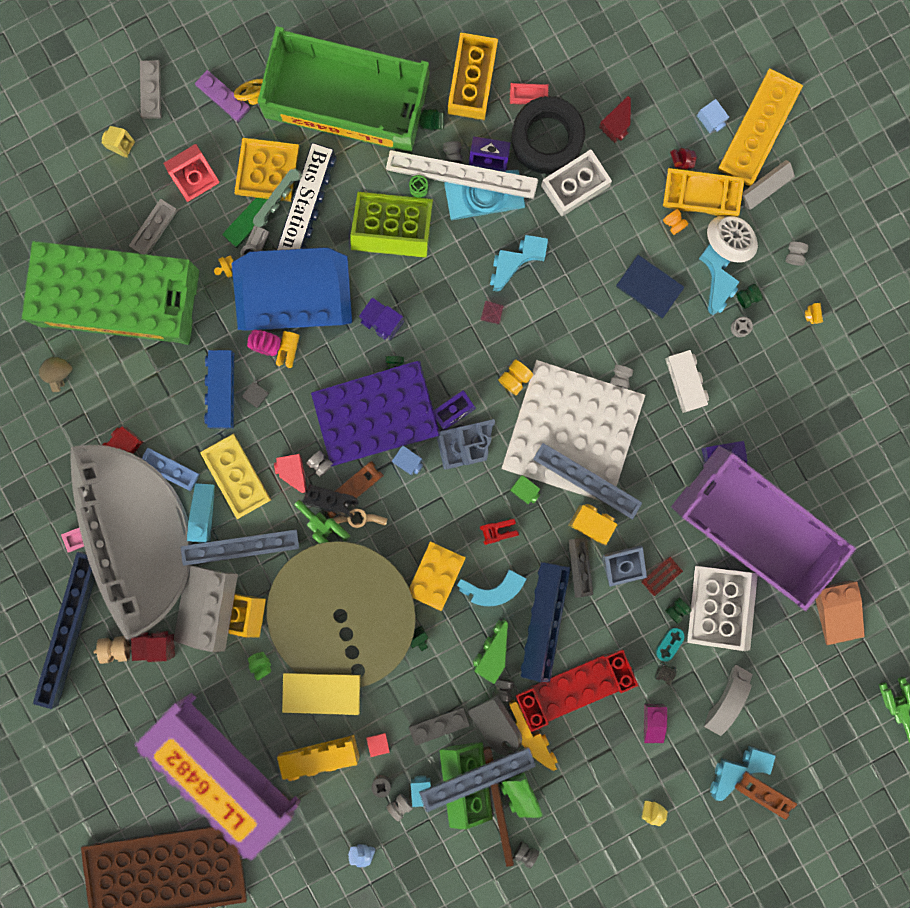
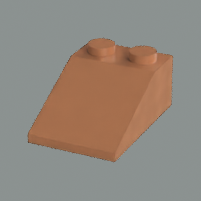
M849 580L826 586L815 599L826 645L865 637L862 599L857 581Z

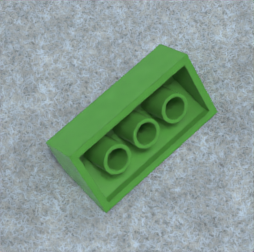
M483 742L453 745L439 750L443 781L486 764ZM489 786L447 804L450 828L467 830L493 820Z

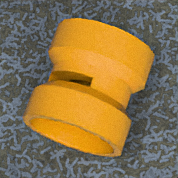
M679 209L674 210L663 219L666 225L671 226L670 231L673 235H676L689 225L686 219H681Z

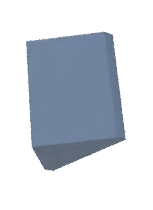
M642 545L604 554L602 557L610 587L647 578Z

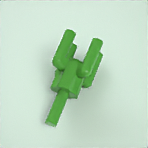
M300 499L294 504L310 520L307 526L314 532L313 538L319 544L329 542L326 538L333 531L343 541H346L351 536L332 518L327 519L321 512L315 515Z
M905 677L898 678L903 696L895 698L887 683H880L879 687L885 706L889 709L891 715H894L896 723H903L910 743V683H907Z

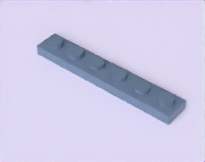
M542 443L533 458L537 463L630 519L634 518L642 505L641 501Z
M297 530L180 546L182 563L183 566L295 550L299 549Z
M526 747L419 791L425 811L428 812L534 768L536 765L530 749Z

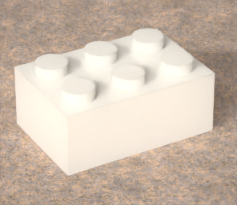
M589 150L543 179L541 186L561 217L607 189L612 180L593 151Z

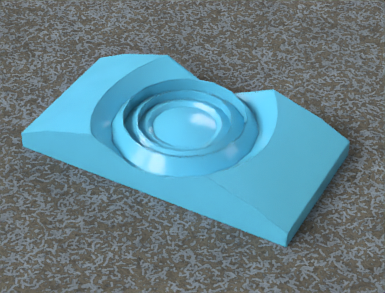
M506 170V173L520 175L519 170ZM444 183L451 220L525 208L524 197L454 183Z

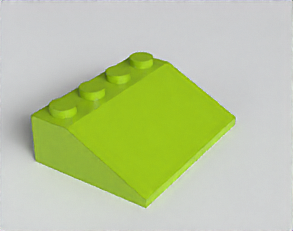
M357 192L351 229V250L427 258L433 199Z

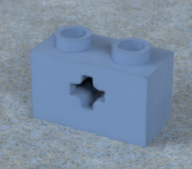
M404 446L401 447L392 460L395 465L411 476L414 473L418 474L424 466L421 463L423 461L422 458Z

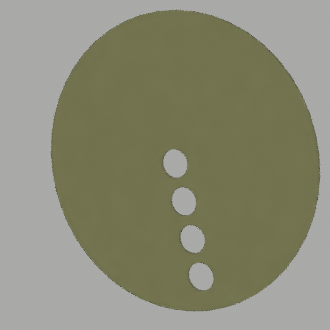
M325 542L299 552L279 571L268 596L267 623L270 636L278 653L296 673L353 675L351 672L352 666L354 664H361L365 668V674L360 677V687H364L387 676L406 655L414 635L415 607L405 579L398 569L384 556L356 543ZM337 609L346 611L348 617L345 622L339 623L334 619V612ZM344 627H348L353 631V638L349 641H345L340 637V630ZM350 645L356 646L359 650V656L355 659H350L346 656L345 650Z

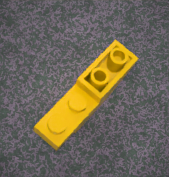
M516 699L508 702L516 718L514 722L520 730L523 747H528L532 756L545 767L553 771L557 770L555 764L558 761L554 753H549L546 747L550 744L545 734L541 735L539 731L532 734L519 703L517 704Z

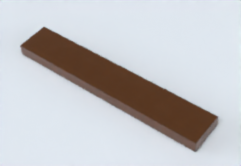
M483 747L486 764L494 761L491 747ZM498 783L491 785V791L506 867L513 866L514 862Z

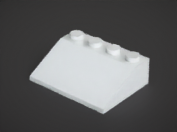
M695 566L691 602L692 612L690 613L687 643L740 651L750 650L758 574Z

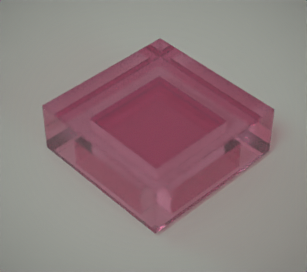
M485 301L481 320L499 325L504 306Z

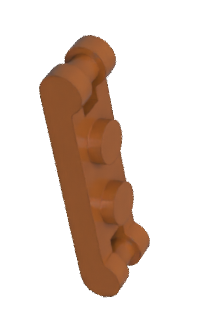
M371 461L334 492L358 498L384 475L381 471H377L374 467L375 464ZM367 472H369L372 475V478L369 481L364 476ZM327 511V516L329 518H333L337 515L336 513Z
M745 771L742 775L743 779L740 783L737 782L734 787L742 794L787 820L790 810L794 809L797 803ZM751 782V787L749 789L746 788L748 784Z

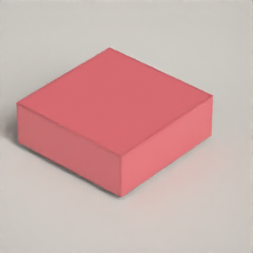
M386 732L366 738L371 757L390 753Z

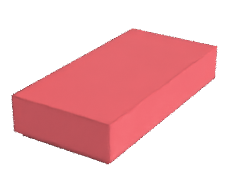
M511 83L510 104H527L536 98L548 97L547 84Z

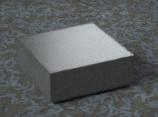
M253 381L242 397L258 409L269 393Z

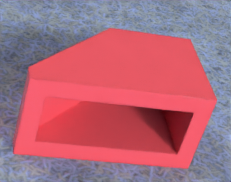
M296 454L276 458L277 462L274 463L275 473L279 474L281 479L301 493H306L307 487L302 456Z

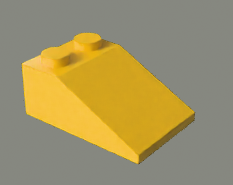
M235 593L228 634L242 637H260L266 599Z

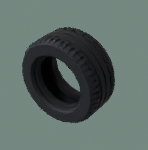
M554 96L539 97L524 105L520 112H518L512 129L511 142L516 157H518L517 159L533 172L552 174L578 158L585 139V127L583 118H581V114H579L575 106L573 107L568 101ZM541 118L558 120L567 130L569 142L562 150L556 153L546 154L540 152L531 145L527 135L528 128L533 122Z

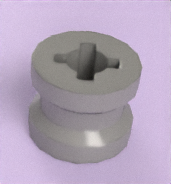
M739 317L731 324L732 334L740 338L748 335L753 329L752 321L747 317Z

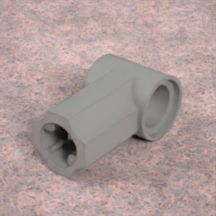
M254 226L246 245L241 249V257L250 251H262L270 232L261 227Z

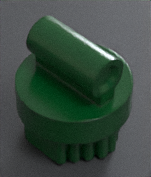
M424 109L420 115V125L423 129H428L429 131L444 130V112H439L437 109Z

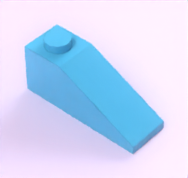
M195 483L188 521L187 541H211L215 485Z

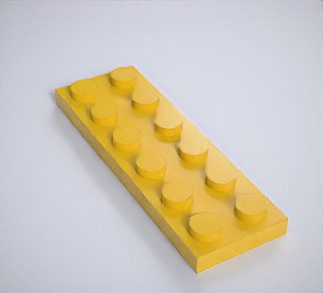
M769 68L717 170L728 176L744 178V184L752 186L803 85Z

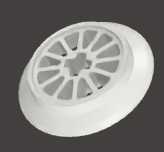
M718 216L709 223L707 229L708 240L712 248L720 256L733 262H745L754 257L757 252L758 241L753 229L746 221L734 216Z

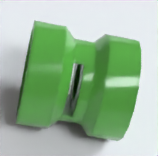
M415 175L410 179L409 188L411 195L416 198L426 196L428 193V181L424 176Z

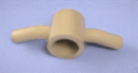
M362 509L350 511L353 515L355 512L361 513V516L364 518L361 524H354L352 518L341 515L332 518L337 524L348 522L355 528L363 527L367 522H375L386 526L388 520L375 514H366Z

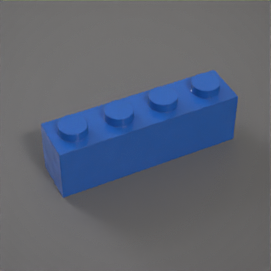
M208 350V355L205 356V366L208 367V374L205 375V386H208V394H205V405H208V413H205L204 421L207 427L211 429H234V352L231 350Z

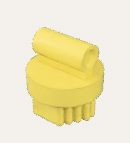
M645 801L642 819L651 825L661 826L667 819L668 811L659 803Z

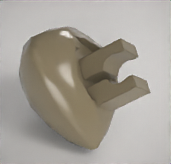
M53 356L41 364L39 376L44 382L50 384L52 392H60V387L65 385L63 379L72 372L73 368L69 362Z

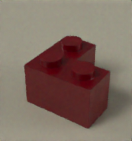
M156 631L152 635H149V632H143L131 638L132 661L147 660V662H159L174 658V634H168V631Z

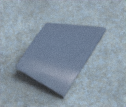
M492 419L440 431L437 441L444 470L486 461L495 420Z

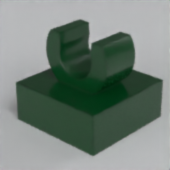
M422 625L414 630L410 646L412 649L418 646L421 651H424L428 648L425 640L429 637Z

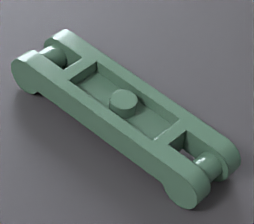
M289 170L254 217L253 223L255 226L263 227L267 225L269 214H274L280 206L278 202L282 197L285 199L292 190L290 186L293 182L302 178L300 170Z

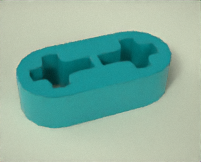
M672 627L665 633L655 650L658 659L670 661L684 641V633L681 629ZM678 631V636L680 637L679 640L675 639L673 640L672 644H670L673 638L671 636V633H676ZM670 645V647L667 650L669 655H664L663 657H661L662 653L660 652V650H665L667 646Z

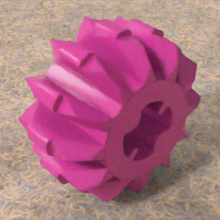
M255 329L251 331L248 337L247 346L257 353L275 356L280 348L281 339L272 333Z

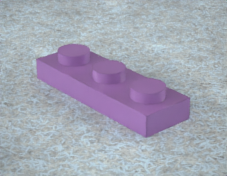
M208 70L196 81V87L238 123L250 110V107L244 101L237 100L234 97V93Z

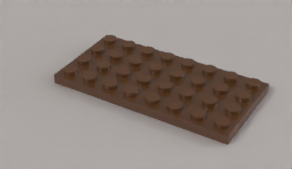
M212 826L83 845L81 847L88 907L212 908L247 902L242 857L238 852L239 848L234 843L230 844L224 838V833L220 829L217 830Z

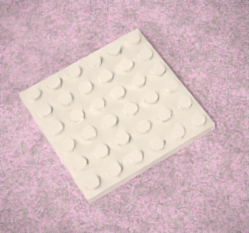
M536 360L532 372L534 376L529 381L501 469L599 500L537 463L533 458L542 443L617 487L645 395Z

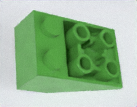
M505 618L502 621H497L493 628L495 633L492 638L487 637L483 644L484 651L482 654L478 653L472 662L474 672L495 684L505 668L508 622Z

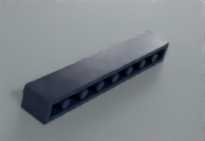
M86 552L76 553L34 697V705L49 709L59 706L95 582Z

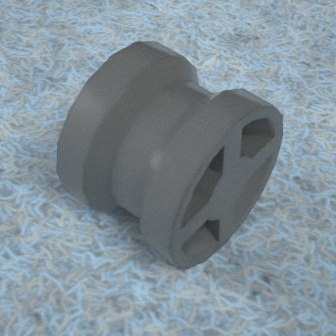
M379 775L373 780L372 792L379 798L386 797L391 790V781L387 776Z

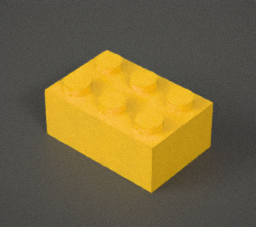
M430 541L409 588L412 598L442 611L466 557Z

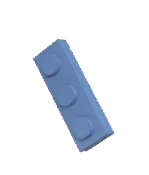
M150 448L146 449L142 457L144 461L161 473L163 478L189 491L193 489L200 475Z

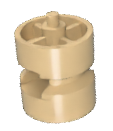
M125 636L115 637L113 641L109 638L98 639L97 650H94V654H97L99 663L113 662L114 658L119 662L129 661L131 650L129 639H126Z

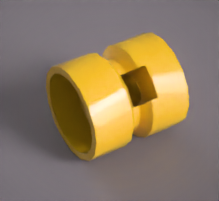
M515 359L508 367L509 372H504L498 381L512 394L517 395L523 388L522 384L528 383L534 374L520 361Z

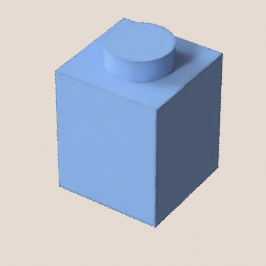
M716 99L702 108L697 114L709 133H712L714 130L717 132L722 130L729 118Z

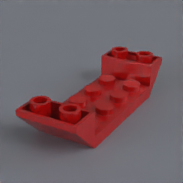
M622 649L601 655L552 676L550 682H538L517 694L516 698L530 731L533 732L549 725L548 722L618 691L620 693L637 687L638 683Z

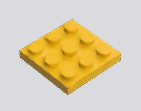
M242 138L235 195L268 199L289 170L297 169L299 144ZM295 181L290 186L292 190L285 199L282 197L281 201L292 202Z

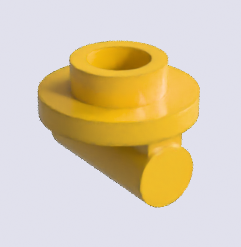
M821 303L809 305L808 310H805L806 320L810 321L811 324L823 322Z

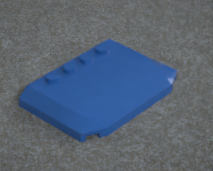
M329 247L251 251L232 262L238 330L351 324L353 322L348 255L339 253Z

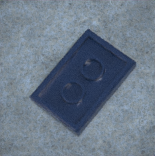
M637 255L616 285L617 288L661 319H663L685 288L640 255Z

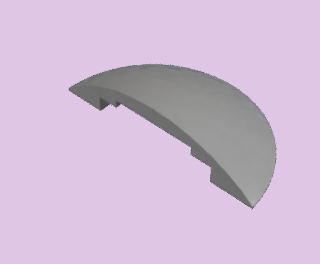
M81 445L71 447L73 495L85 551L99 590L113 619L125 638L130 639L149 630L161 621L175 605L184 589L191 565L183 566L180 546L192 545V541H187L188 517L177 493L170 483L143 459L132 453L110 446Z

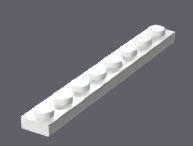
M391 150L386 166L387 171L412 176L422 175L428 179L534 199L538 183L537 178Z

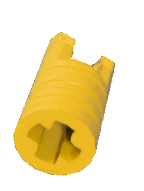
M283 331L276 365H283L286 357V366L288 368L293 367L299 334Z

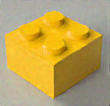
M585 504V506L579 505L569 526L606 545L618 525L613 522L615 518L606 513L598 514V509L590 504Z

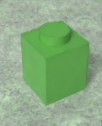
M523 475L519 477L509 490L526 504L530 502L534 504L540 496L538 493L540 488Z

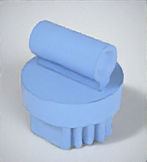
M365 844L352 846L348 854L350 865H356L357 867L369 866L376 849Z

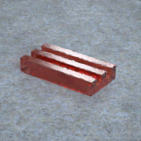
M669 556L641 582L653 596H656L683 570ZM670 563L671 566L666 571H664L658 578H656L650 585L647 583L667 564ZM673 569H676V571L670 577H668L662 584H660L655 590L652 589Z

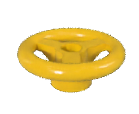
M255 79L243 83L234 91V97L241 101L248 100L250 105L258 104L261 86L255 85H262L263 79Z

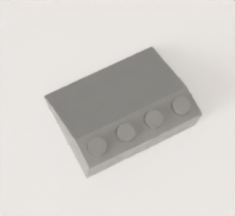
M190 566L188 579L181 594L174 641L209 652L225 651L238 574Z

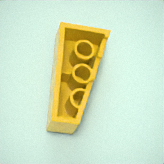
M355 735L279 753L277 756L282 780L288 779V781L297 780L300 778L299 776H313L319 772H329L338 768L357 765L360 758Z

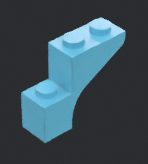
M525 235V239L520 240L519 251L522 253L500 250L499 255H495L493 266L497 267L496 274L491 276L490 285H494L493 291H501L523 263L532 260L544 261L548 239Z
M709 244L699 259L707 265L711 272L708 311L714 315L717 312L721 313L727 306L725 301L728 297L732 298L738 291L736 286L739 281L723 270L730 261L720 256Z
M748 746V750H745L743 754L744 764L721 758L720 763L718 762L716 765L715 774L717 776L715 782L713 781L710 787L711 796L715 800L723 801L735 789L734 786L737 782L740 783L743 779L742 775L745 771L750 774L766 773L771 775L775 755L771 752Z

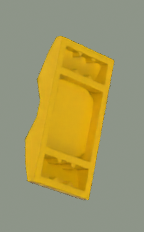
M668 168L663 207L686 212H703L715 216H739L744 178Z

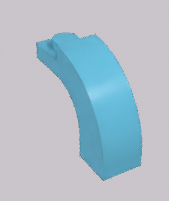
M508 569L502 582L494 588L481 589L461 578L457 586L460 587L459 591L465 595L473 594L470 602L481 606H497L506 603L517 595L524 585L526 578Z

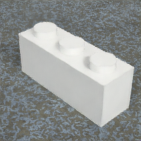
M688 350L667 357L665 360L682 412L685 413L708 405L709 396L707 391L703 390L701 384L703 383V377L700 372H697L695 354Z

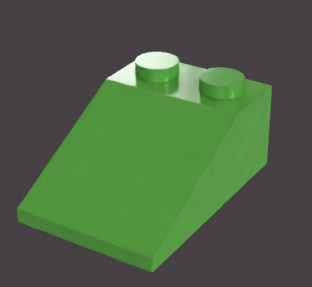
M524 772L502 780L500 788L504 796L508 794L511 800L508 804L513 813L517 812L518 817L540 818L543 816L539 802Z

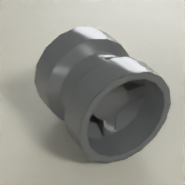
M451 141L443 144V151L446 154L444 161L463 163V156L460 153L462 150L461 142Z
M498 678L495 682L496 690L493 692L492 698L498 696L501 701L511 702V689L514 687V682Z
M522 841L518 845L513 859L518 862L522 861L526 867L531 869L538 858L539 851L535 848H529L528 844Z

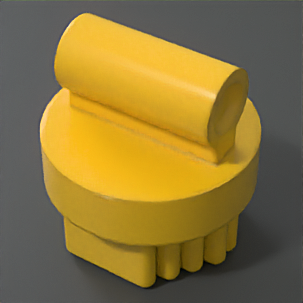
M231 255L226 258H219L218 261L221 268H215L214 273L220 275L224 271L227 278L232 277V262L234 260Z

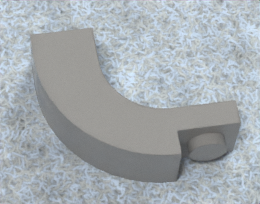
M737 665L732 668L725 691L717 704L708 712L704 727L720 736L730 728L748 698L752 687L750 685L752 673Z

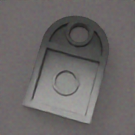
M498 696L488 699L468 710L485 740L495 752L506 756L520 748L522 744L520 730ZM505 741L510 743L512 748L508 747Z

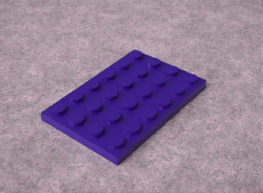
M420 361L311 393L327 455L333 463L331 466L440 436Z

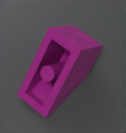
M644 704V743H664L667 730V707L664 704Z

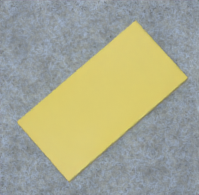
M235 434L200 452L237 519L271 501Z
M283 673L282 713L359 715L360 675Z

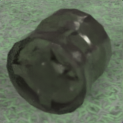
M662 661L657 668L655 679L658 681L663 680L665 684L671 685L676 676L677 668L674 666L669 667L667 663Z

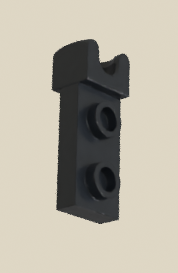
M310 484L302 501L306 505L340 514L347 518L354 517L348 510V507L359 504L358 499L354 496Z

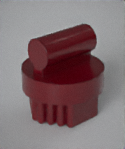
M680 148L678 151L674 149L670 152L674 166L677 169L686 170L695 167L697 159L695 151Z

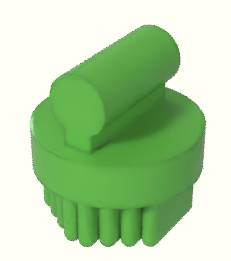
M264 652L253 654L248 658L249 670L251 673H254V678L257 681L271 672L270 660Z

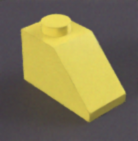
M110 126L108 131L106 130L102 136V144L107 149L126 158L135 143L134 139L123 128Z

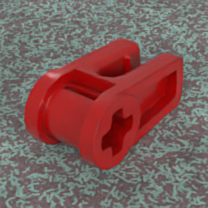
M515 518L479 526L480 530L483 531L484 545L518 536L517 530L498 533L499 528L510 527L516 524Z

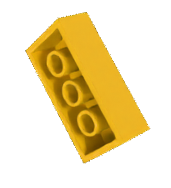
M460 33L448 102V114L485 120L498 39Z

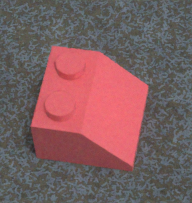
M197 144L163 163L187 202L220 183Z

